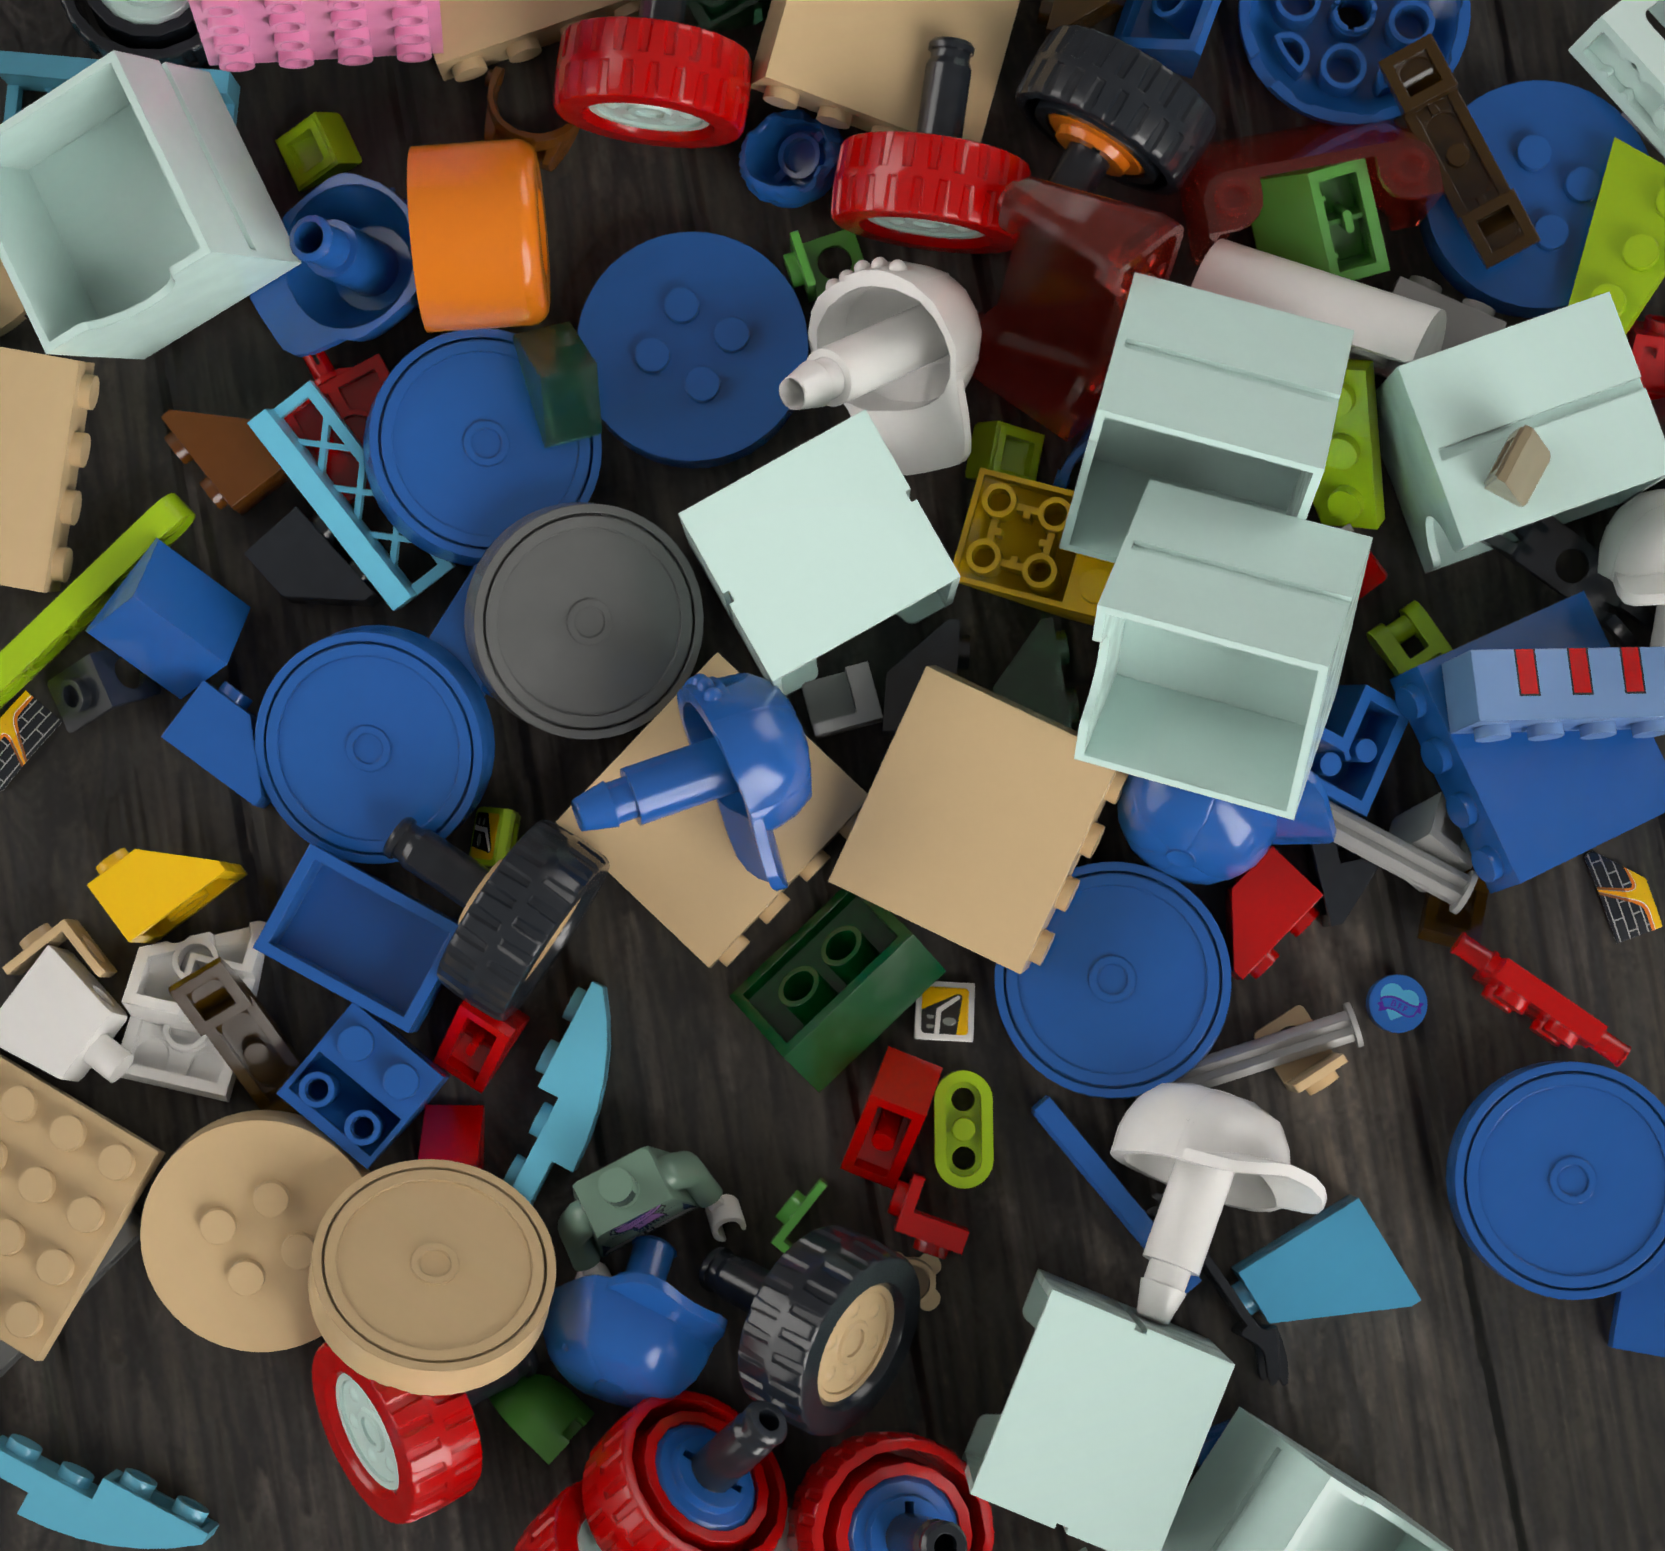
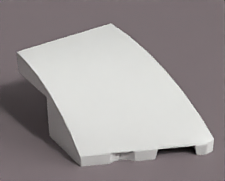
M250 922L247 928L215 935L211 932L192 935L179 943L165 941L139 947L121 1001L130 1014L121 1045L134 1055L132 1064L121 1078L225 1102L230 1101L236 1075L206 1034L202 1037L170 995L168 987L216 958L221 957L257 997L265 955L255 950L253 946L266 922Z

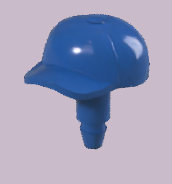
M699 673L689 678L684 686H682L683 688L679 689L677 693L681 721L689 745L620 769L621 778L606 783L602 781L571 800L572 810L580 830L590 831L620 827L621 823L636 819L641 826L717 799L727 834L737 858L748 872L758 879L769 882L771 888L777 892L788 888V882L773 830L797 816L812 797L809 746L803 727L796 716L791 702L777 685L773 686L770 680L749 673H737L720 678L713 676L708 678L705 674Z
M1311 770L1294 820L1130 774L1125 782L1117 805L1118 822L1132 851L1153 869L1175 880L1191 884L1209 885L1237 877L1256 866L1271 845L1330 844L1335 840L1337 832L1327 790L1318 775Z

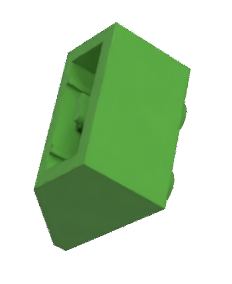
M1345 149L1240 180L1257 250L1353 281L1390 271L1366 160L1355 149Z

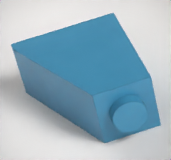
M1351 1194L1231 1267L1239 1280L1231 1285V1287L1250 1315L1259 1312L1260 1316L1269 1324L1410 1307L1421 1301L1420 1296L1358 1197Z

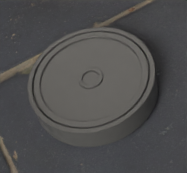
M589 502L562 503L545 507L526 515L505 529L493 541L478 563L469 585L464 610V628L469 655L480 680L489 693L502 707L522 721L551 734L574 739L613 737L636 729L652 720L677 695L679 689H682V686L689 679L699 655L703 636L704 614L699 585L694 571L678 545L657 525L636 513L615 506Z

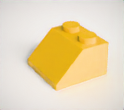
M121 848L96 866L95 869L100 875L89 882L87 886L128 942L155 944L245 877L247 872L239 864L134 849L129 853L126 848Z

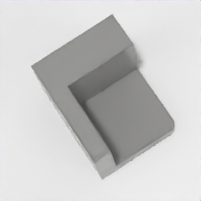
M868 661L845 667V672L808 681L802 685L815 740L883 721Z
M1443 792L1412 807L1392 820L1389 833L1462 872L1472 868V854L1460 828L1452 822L1448 815ZM1409 883V884L1412 885L1415 889H1417L1419 892H1426V891L1422 890L1421 888H1419V887H1417V886H1415V885Z

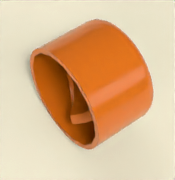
M521 139L411 146L407 158L409 232L418 304L426 332L437 333L540 324L547 317L550 308V263L543 186L535 149L530 143Z

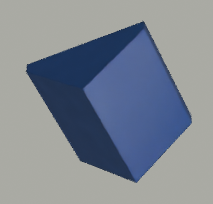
M1126 0L1113 37L1141 50L1174 73L1192 79L1221 0Z
M156 538L85 631L179 699H182L198 687L203 680L206 681L228 664L251 607Z

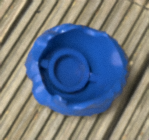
M794 109L779 113L774 112L765 117L754 130L746 134V138L741 146L742 151L739 153V172L746 181L748 189L759 200L781 208L802 207L824 196L834 184L839 151L844 140L838 128L822 124L804 110Z

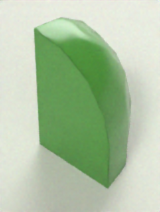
M535 1374L528 1378L524 1376L517 1384L489 1398L494 1408L507 1424L547 1464H550L570 1443L569 1440L595 1414L568 1387L551 1376Z

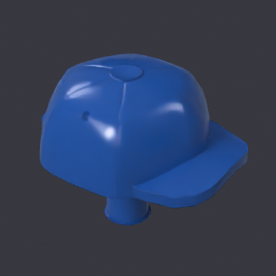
M339 173L328 178L308 193L282 218V223L289 235L292 253L302 263L250 294V299L282 349L298 357L318 354L346 340L363 342L373 340L385 334L419 306L413 271L407 199L396 193L394 187L389 188L377 181L357 174Z
M654 1235L640 1236L632 1240L633 1248L625 1272H620L612 1277L602 1275L583 1276L555 1288L543 1328V1336L549 1357L557 1370L572 1386L591 1397L633 1408L643 1399L649 1397L674 1398L696 1381L703 1370L714 1345L724 1336L728 1320L722 1315L694 1303L666 1282L672 1261L677 1257V1252L665 1239Z

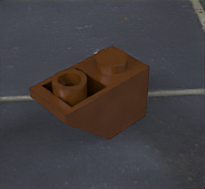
M170 409L160 416L171 430L164 437L165 441L185 465L194 459L207 477L200 481L199 484L220 510L229 504L231 508L243 516L290 479L247 424L251 419Z

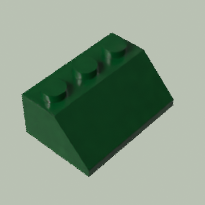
M841 888L729 997L784 1059L820 1093L940 978L946 970L914 934L890 911Z

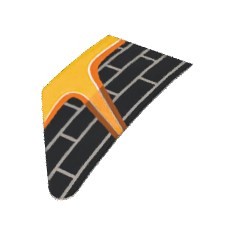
M26 690L0 717V791L6 788L35 751L62 723L59 718Z
M1588 852L1585 855V861L1605 908L1616 944L1663 927L1647 880L1644 877L1595 852Z

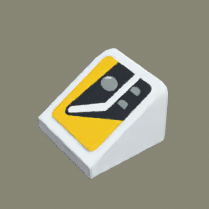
M935 981L916 1000L914 1039L973 1042L975 983Z

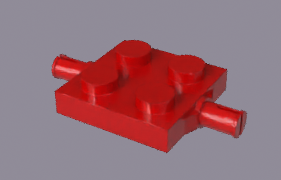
M325 351L315 354L320 362L319 365L313 355L302 357L315 380L314 383L363 445L366 420L371 405L390 374L381 355L378 353L354 367L336 370ZM310 399L284 418L299 438L321 440L323 416ZM331 427L330 442L344 444ZM306 446L318 462L320 448ZM329 449L326 474L336 485L357 487L359 462L349 451ZM368 479L366 480L365 489H371ZM341 492L350 504L355 501L356 494Z
M1463 932L1453 944L1450 952L1477 969L1472 978L1485 987L1480 995L1492 1005L1508 1014L1512 1010L1521 1015L1524 1013L1533 1020L1529 1029L1546 1042L1558 1048L1561 1044L1570 1049L1574 1045H1582L1584 1048L1590 1047L1612 1062L1616 1067H1619L1629 1055L1632 1047L1606 1031L1607 1025L1510 958H1501L1500 953L1496 950L1490 951L1468 936L1466 932Z

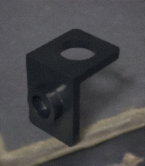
M111 649L89 653L50 679L47 684L69 733L80 731L114 708L157 696L161 693L160 685L136 668L140 680L138 687L131 689L124 686L115 674V663L117 660L125 659Z

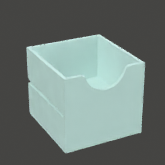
M113 50L0 124V259L46 354L144 360L302 263L292 253L289 235L208 71L168 62L161 64L159 60Z
M1135 272L1059 548L1115 563L1150 479L1306 520L1325 470L1354 330Z
M1610 291L1400 365L1377 388L1376 402L1380 453L1425 574L1493 550V548L1480 541L1502 535L1516 542L1519 539L1510 532L1511 530L1554 516L1563 524L1625 503L1665 478V438L1646 388L1644 389L1640 377L1642 376ZM1528 425L1537 432L1550 451L1551 458L1528 503L1524 507H1518L1484 489L1486 486L1484 482L1509 435L1520 426Z
M866 409L678 513L689 546L765 679L772 682L773 686L777 685L786 696L802 688L805 682L817 678L818 667L816 658L894 614L898 615L906 623L916 624L952 604L961 577L918 500L910 501L911 488Z
M1150 479L1097 604L1092 640L1100 642L1091 688L1079 724L1074 759L1294 820L1337 692L1373 537Z
M1038 1268L1022 1308L1024 1318L1035 1328V1332L1002 1414H983L978 1418L962 1456V1460L967 1462L965 1475L970 1494L1055 1529L1057 1523L1063 1525L1066 1534L1106 1551H1161L1235 1364L1209 1338L1170 1322L1168 1326L1142 1318L1137 1315L1136 1308Z
M1239 1406L1185 1490L1161 1551L1454 1550L1388 1500Z

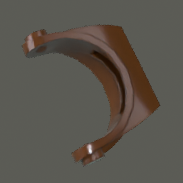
M495 66L494 70L489 69L484 84L485 87H488L484 141L525 140L535 149L540 169L552 172L570 150L580 128L570 123L546 133H530L514 128L502 119L498 111L497 100L504 79L505 69Z

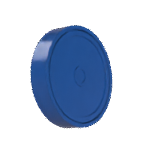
M1548 80L1516 82L1487 92L1467 105V108L1510 189L1514 188L1541 241L1486 269L1450 209L1426 162L1423 166L1418 185L1417 215L1422 239L1429 256L1443 277L1457 291L1468 299L1477 300L1490 306L1497 313L1522 318H1536L1569 305L1614 137L1648 156L1649 154L1634 127L1615 107L1594 93L1563 82Z
M678 232L662 235L637 245L623 254L608 267L592 288L582 310L577 330L576 349L580 377L596 414L602 423L621 443L637 454L649 460L679 468H709L724 465L753 453L773 438L794 411L786 407L779 395V386L809 356L805 317L800 302L785 276L772 262L752 247L738 240L708 232Z
M459 330L439 335L421 344L406 355L391 371L371 405L364 431L363 455L371 491L380 509L398 532L411 543L437 558L465 566H475V564L480 562L493 541L517 520L545 507L562 503L589 502L599 476L602 442L598 417L585 387L568 365L556 354L529 338L504 330Z
M365 625L336 632L309 645L292 657L281 668L270 683L261 702L255 728V753L259 775L271 803L284 821L300 837L310 844L317 845L344 860L366 864H386L399 862L395 858L389 859L386 857L383 848L393 830L405 817H412L417 821L416 825L421 828L430 829L445 839L471 816L480 803L492 774L495 738L491 714L480 687L471 673L452 653L437 642L411 630L395 626Z
M1100 862L1076 867L1072 876L1080 880L1078 889L1066 912L1056 908L1046 930L1055 933V937L1042 964L1039 966L1031 962L1027 970L1022 974H1018L996 963L995 994L1000 1017L1009 1037L1022 1056L1037 1071L1056 1084L1078 1094L1094 1098L1128 1099L1139 1097L1161 1083H1175L1182 1079L1205 1058L1221 1033L1230 1005L1231 966L1228 950L1220 928L1209 910L1196 895L1172 877L1150 867L1125 862Z
M1547 1061L1531 1064L1516 1069L1489 1085L1477 1096L1462 1116L1454 1132L1446 1164V1186L1450 1209L1455 1223L1470 1249L1486 1266L1507 1281L1528 1291L1557 1299L1584 1300L1607 1296L1622 1291L1647 1276L1665 1258V1106L1647 1088L1631 1077L1601 1065L1585 1062Z

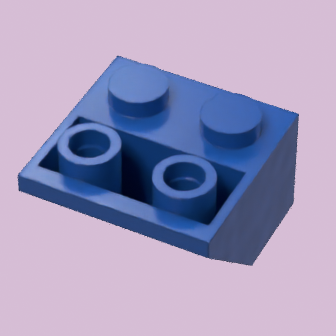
M351 1003L276 1094L361 1165L369 1169L411 1125L451 1076L383 1019Z

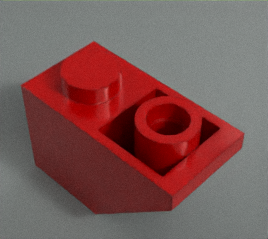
M1270 846L1267 853L1256 866L1239 875L1225 889L1226 947L1230 959L1231 976L1235 980H1243L1248 974L1254 979L1259 978L1280 955L1273 947L1288 932L1295 937L1299 936L1320 914L1314 905L1323 894L1273 846Z

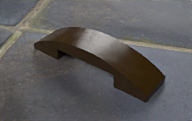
M1430 33L1378 61L1383 77L1420 153L1485 268L1489 269L1540 242L1541 239L1514 188L1510 189L1457 89L1458 83L1432 34Z
M221 957L216 958L168 987L170 995L202 1037L206 1034L261 1110H275L301 1115L276 1093L300 1066L302 1060L259 1000Z

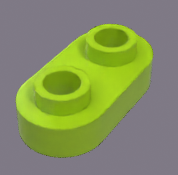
M957 1070L944 1076L937 1084L934 1093V1162L939 1175L946 1183L956 1188L966 1189L975 1187L985 1181L993 1167V1096L988 1083L980 1075L968 1070ZM959 1088L969 1089L974 1096L973 1104L967 1110H958L952 1105V1095ZM959 1147H968L974 1152V1162L968 1168L961 1169L953 1164L952 1155Z

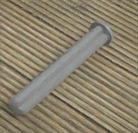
M1329 801L1337 830L1334 843L1449 903L1450 912L1454 914L1460 912L1477 883L1478 875L1474 870L1466 874Z
M1350 1002L1343 1003L1344 1011L1208 1054L1191 1072L1175 1083H1193L1211 1088L1351 1042H1355L1356 1046L1360 1048L1364 1046V1042Z

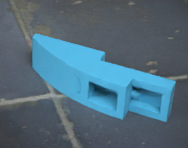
M591 982L587 991L580 987L576 989L562 1018L571 1022L560 1043L553 1039L549 1041L535 1068L536 1071L544 1074L538 1087L558 1097L554 1106L544 1102L529 1130L531 1135L537 1137L534 1146L527 1158L517 1154L504 1178V1181L520 1192L532 1206L554 1163L571 1172L578 1169L591 1141L601 1111L609 1072L611 1015L607 987L598 982Z
M11 1434L9 1438L4 1435L0 1436V1478L28 1492L17 1514L48 1529L78 1539L109 1546L137 1549H172L202 1545L214 1535L219 1526L218 1522L207 1517L209 1510L204 1505L186 1496L179 1495L174 1500L155 1489L158 1483L141 1471L126 1468L122 1472L116 1469L105 1476L98 1486L92 1483L95 1477L87 1469L67 1461H63L60 1466L40 1455L43 1448L33 1440L18 1434Z

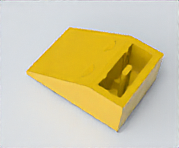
M980 467L953 561L961 576L960 584L1066 619L1094 626L1097 604L1115 563L1059 548L1074 491Z

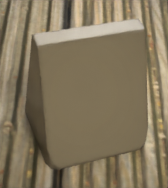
M1528 425L1520 426L1509 435L1484 482L1486 485L1484 489L1518 507H1524L1528 503L1551 458L1550 451L1532 427Z

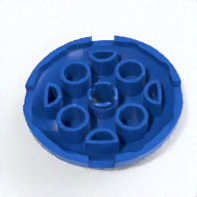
M1239 0L1238 23L1243 48L1249 63L1265 87L1282 103L1299 114L1318 122L1342 127L1374 126L1401 118L1402 115L1383 77L1378 61L1431 33L1453 73L1464 51L1471 19L1470 0ZM1344 7L1358 10L1363 16L1364 25L1354 27L1353 30L1348 29L1349 26L1344 24L1339 18L1338 10Z

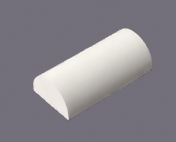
M1223 238L1216 241L1209 249L1191 285L1193 288L1354 330L1348 359L1373 360L1374 374L1386 378L1400 365L1440 352L1445 336L1447 316L1446 311Z

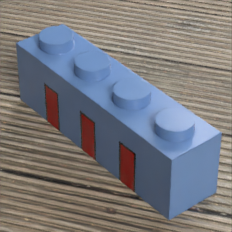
M1665 647L1469 650L1441 664L1450 734L1474 733L1475 742L1484 743L1509 739L1512 737L1511 732H1527L1529 741L1557 739L1565 735L1564 731H1580V738L1584 740L1611 737L1617 734V730L1631 729L1633 738H1650L1665 735Z

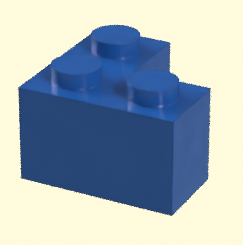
M1366 684L1338 685L1311 767V771L1318 775L1327 790L1329 801L1357 816L1367 817L1409 721L1401 714L1395 700Z

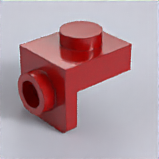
M913 1171L909 1183L898 1180L887 1211L888 1214L897 1217L894 1230L916 1238L913 1248L931 1256L946 1259L949 1250L962 1255L970 1233L967 1227L915 1209L925 1176Z

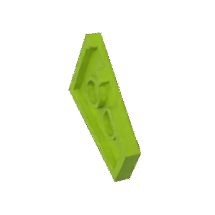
M1614 137L1569 305L1610 291L1625 334H1627L1665 277V165Z
M1348 359L1326 466L1313 504L1321 523L1324 525L1344 527L1350 523L1353 528L1378 530L1385 520L1374 361Z

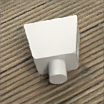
M48 945L0 1008V1048L59 1079L79 1082L93 1068L110 1083H113L124 1075L134 1059V1055L113 1039L127 1020L126 1012L69 950Z

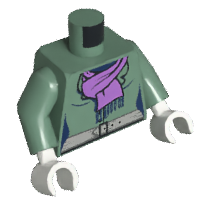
M651 1146L642 1147L573 1184L575 1201L569 1204L558 1220L560 1238L575 1271H578L575 1279L589 1275L612 1277L606 1265L599 1262L601 1258L632 1243V1240L636 1237L645 1236L698 1207L705 1208L712 1235L718 1241H726L722 1226L724 1223L737 1222L742 1230L746 1229L745 1219L738 1199L733 1195H722L723 1189L698 1156L689 1151L671 1153Z

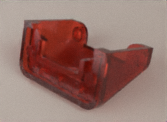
M1397 120L1350 126L1319 123L1211 142L1180 190L1194 265H1200L1214 243L1222 238L1227 240L1230 234L1249 227L1258 218L1263 207L1260 177L1364 158L1368 168L1376 208L1380 209L1389 218L1390 231L1419 226L1444 193L1436 155L1422 140Z
M1029 176L1020 182L1017 180L1012 181L1003 190L997 201L996 210L999 212V227L1009 234L1019 232L1017 241L1014 242L998 304L986 314L982 312L977 313L982 334L978 355L979 360L972 377L1067 442L1095 418L1134 273L1137 272L1169 281L1182 242L1184 227L1165 213Z

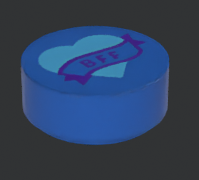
M1398 974L1387 975L1378 979L1370 987L1366 997V1010L1371 1021L1380 1029L1392 1033H1404L1416 1028L1424 1019L1427 1012V996L1422 986L1413 978Z

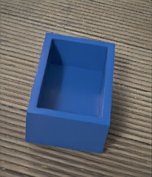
M310 844L253 948L403 1031L413 1033L418 1032L443 987V984L437 978V969L443 953L458 927V921L357 865L341 859L317 845Z

